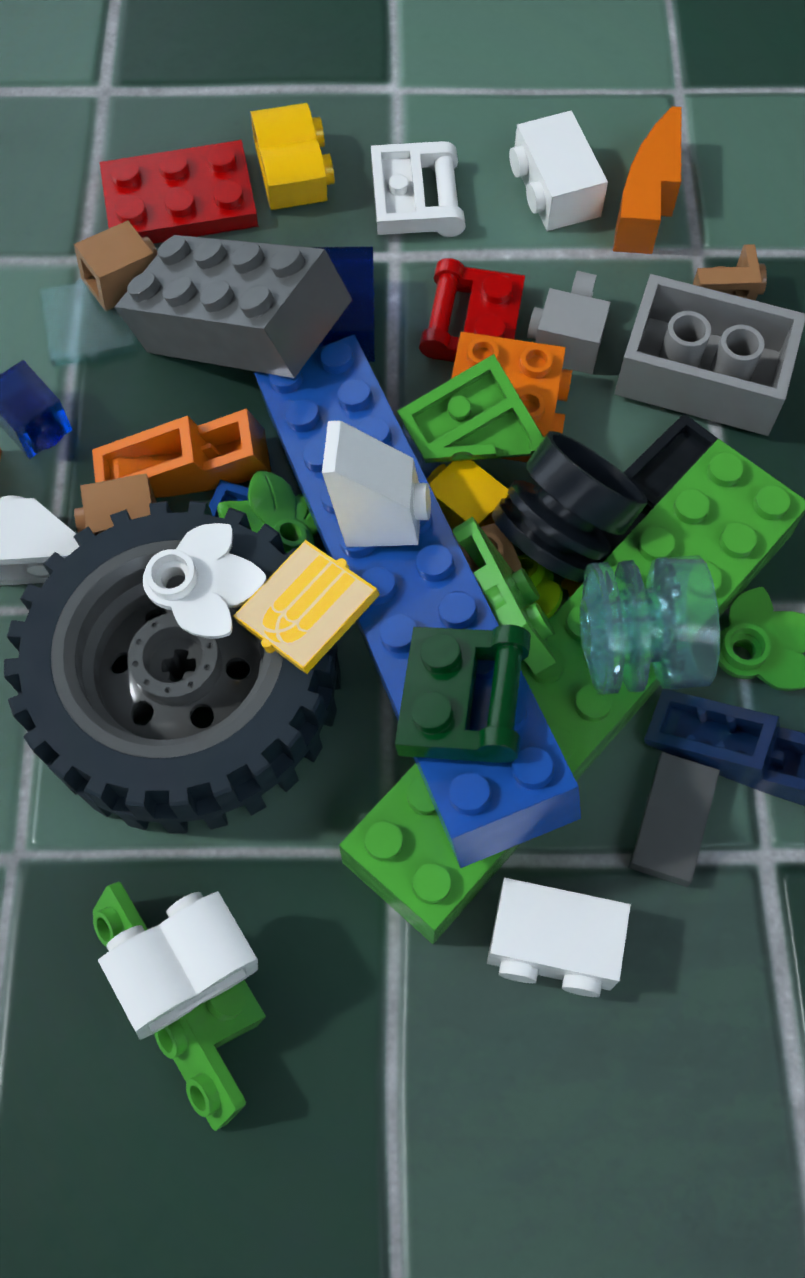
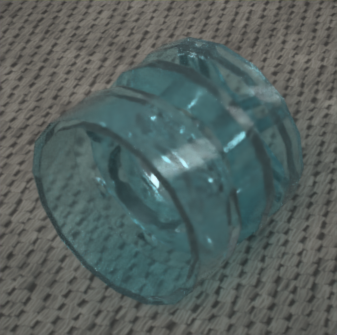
M700 555L652 560L647 575L646 588L640 570L633 560L619 562L615 575L608 562L587 565L579 613L580 636L584 657L588 662L592 683L597 694H617L621 688L622 681L629 692L644 691L648 683L651 663L656 678L663 689L706 687L712 684L716 677L720 654L719 611L712 576L707 563Z

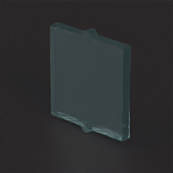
M78 279L76 284L40 290L52 366L85 360L96 363L101 357L136 351L133 332L114 307L105 311L82 279Z

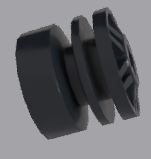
M548 431L526 464L528 472L538 485L524 480H514L508 490L510 498H502L491 516L496 526L508 540L527 556L546 569L566 579L582 583L597 569L598 563L596 560L606 559L611 552L610 543L599 529L616 535L625 534L647 505V497L627 475L598 453L571 437L559 432Z

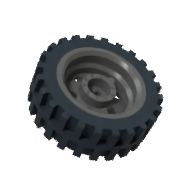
M167 501L149 503L151 515L131 519L127 509L110 515L114 524L113 527L94 535L88 526L73 537L79 545L76 550L65 559L57 552H54L43 564L50 576L42 587L39 588L28 584L20 598L29 610L25 622L12 620L7 635L8 640L19 652L18 658L4 660V678L18 692V695L9 698L8 702L13 717L27 730L28 733L24 735V739L33 752L75 795L78 794L94 810L106 817H109L111 813L117 814L128 826L142 830L147 829L149 822H158L163 825L168 833H187L188 821L202 819L213 830L228 825L225 813L245 805L252 816L266 808L261 795L276 784L287 792L299 781L295 767L302 758L305 757L312 762L316 760L323 748L319 735L323 725L333 726L337 713L334 692L341 689V671L337 657L338 648L337 643H335L310 672L305 674L276 651L267 653L261 644L262 640L234 619L233 615L242 606L229 608L233 628L231 635L227 637L207 639L192 635L183 630L177 623L173 611L155 605L144 590L143 574L149 560L155 554L167 549H176L186 533L193 528L204 524H229L233 529V542L229 553L251 561L265 573L268 579L297 548H293L286 553L278 531L268 524H264L257 533L252 531L247 514L233 508L228 509L225 518L212 516L208 502L190 501L188 512L176 513L171 512ZM177 575L170 578L166 588L171 589L179 586L184 582L185 577ZM156 612L167 613L147 622L148 618ZM122 655L128 657L129 668L120 674L113 673L112 665L114 661ZM250 667L249 675L246 678L239 680L231 678V676ZM174 679H182V681L176 682ZM202 706L205 711L214 715L212 724L204 729L195 726L198 715L195 709ZM154 713L149 723L145 725L135 724L134 720Z

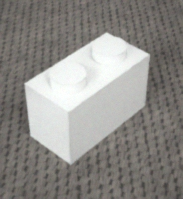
M572 110L517 124L515 147L510 148L509 151L510 165L515 177L522 178L526 186L529 207L532 213H539L546 230L550 231L601 217L608 181Z
M504 877L499 894L487 964L499 966V976L509 980L536 983L537 976L540 975L563 980L562 989L564 991L582 996L600 997L601 989L610 991L620 981L631 904Z

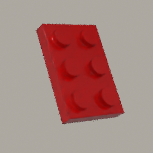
M242 140L99 162L109 228L129 221L142 238L147 236L154 244L164 242L173 235L198 237L259 227Z

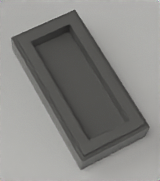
M661 752L657 760L628 868L685 887L692 883L720 770Z

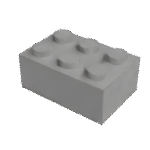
M650 274L623 358L614 394L768 436L786 399L805 324V313Z

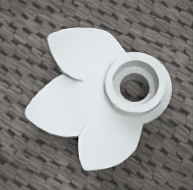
M213 523L193 528L186 533L176 549H167L155 554L149 560L143 574V587L149 599L161 608L172 610L177 623L183 630L192 635L207 639H219L231 635L233 625L229 608H238L244 605L267 581L265 573L254 563L229 553L233 542V529L229 524ZM177 575L185 577L184 582L179 586L171 589L166 588L170 578Z

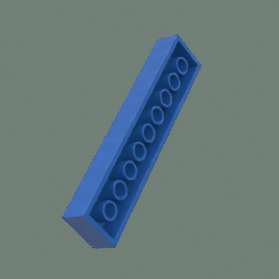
M354 334L317 348L295 378L255 372L254 375L270 419L327 554L335 560L345 559L352 572L376 587L380 595L356 622L397 720H399L413 627L493 630L499 624L430 485V519L420 520L418 545L346 547L322 474L328 421H342L412 457L419 483H428ZM478 660L469 728L471 731H480L487 727L495 661ZM520 671L514 731L520 736L519 752L516 760L508 763L414 757L460 868L581 819L579 786L522 671Z

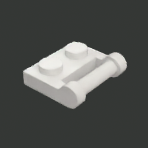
M439 141L371 146L378 235L438 232L444 237H455L465 230L464 211L458 207L454 172L458 164V157L454 144ZM430 167L435 171L439 206H425L422 168Z

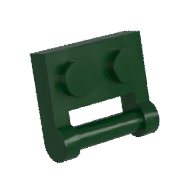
M501 625L493 630L413 627L395 738L398 756L508 763L516 760L519 752L520 736L514 731L521 662L529 656L530 632L517 625ZM478 660L495 661L487 727L480 731H471L469 728Z

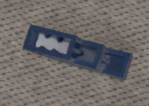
M662 689L644 738L647 745L670 755L720 770L719 775L805 806V733L780 727L779 716Z

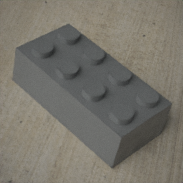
M173 235L160 245L157 256L143 273L130 281L127 292L114 308L147 353L295 378L350 304L352 298L325 249Z

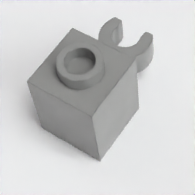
M577 271L571 293L549 288L544 309L534 307L527 338L535 339V343L566 347L562 368L593 374L611 302L592 298L597 275Z

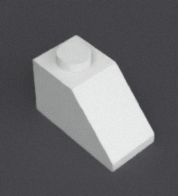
M328 421L322 474L346 547L418 545L420 520L430 519L431 498L429 484L419 483L414 459L342 421Z
M14 495L0 498V586L45 583L50 575L43 564L54 552H57L65 559L79 547L73 537L76 533L35 498H23Z

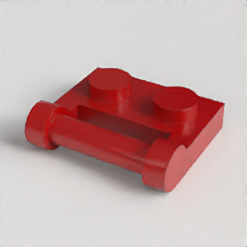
M444 258L438 261L434 273V282L437 284L428 329H425L421 335L420 352L432 359L455 362L459 337L451 336L448 330L456 291L471 293L463 332L515 340L525 275L469 268L452 258Z

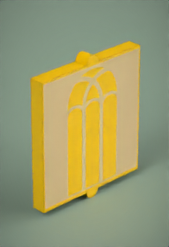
M305 540L233 617L240 625L262 640L261 644L267 653L276 651L305 674H308L380 594L376 587L352 572L345 559L335 560Z

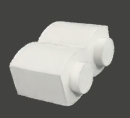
M219 891L203 897L201 892H194L179 899L168 908L166 913L169 918L161 924L146 931L142 925H137L119 933L106 945L109 952L98 959L140 1040L167 1027L200 1004L229 990L258 970V959Z

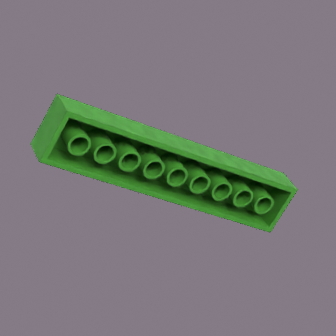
M719 438L549 619L555 634L547 638L556 663L534 674L524 660L521 662V671L576 781L786 543L805 514L804 498ZM415 763L339 844L342 863L427 940L434 944L521 844L460 868Z

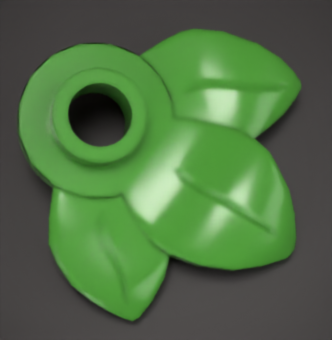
M259 470L253 475L248 488V500L219 502L217 506L220 518H225L229 508L246 513L251 530L256 533L264 524L274 528L281 535L286 553L293 548H298L305 540L314 545L313 536L318 533V530L303 494L295 496L291 486L281 476L272 472Z
M764 587L753 588L740 594L729 608V626L721 631L714 644V657L719 667L735 678L752 679L757 677L776 690L794 691L804 689L805 614L793 611H773L772 601ZM733 648H745L750 653L751 659L747 660L739 657L734 653Z

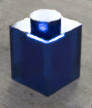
M24 360L0 374V426L29 459L43 450L54 447L61 441L63 436L73 430L60 400Z

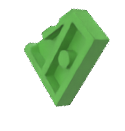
M494 354L397 410L400 420L425 463L532 456L544 439Z
M473 517L453 528L452 530L458 543L480 568L473 573L488 599L499 625H517L530 632L529 656L524 659L534 674H537L556 663L547 640L555 632L546 614L539 604L535 602L540 599V595L523 568L516 572L511 569Z

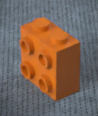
M460 332L451 379L494 354L542 436L545 437L548 431L563 434L566 414L555 413L557 401L567 402L571 384L572 370L562 369L566 347ZM531 456L506 457L502 459L527 462Z

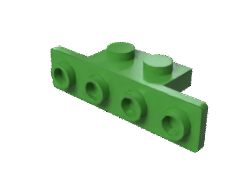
M118 881L106 886L93 909L94 929L101 943L106 946L116 935L137 925H142L145 931L148 930L121 882ZM245 980L222 994L200 1004L177 1021L154 1033L160 1050L166 1057L174 1060L185 1079L187 1096L193 1109L200 1116L206 1117L214 1131L227 1125L246 1105L244 1096L216 1048L254 1029L266 1017Z

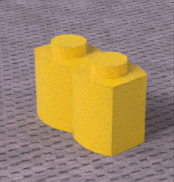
M308 103L250 111L255 149L270 210L328 201L327 185L334 184L335 177L331 155H322L320 149L325 147L321 118H312Z

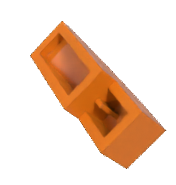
M672 106L657 121L640 145L630 166L616 222L614 252L652 254L661 216L672 217L681 185L682 107Z
M247 408L201 425H197L187 415L92 449L95 483L147 473L155 498L213 490L217 488L220 480L239 484L250 481L259 470L271 472L265 429Z

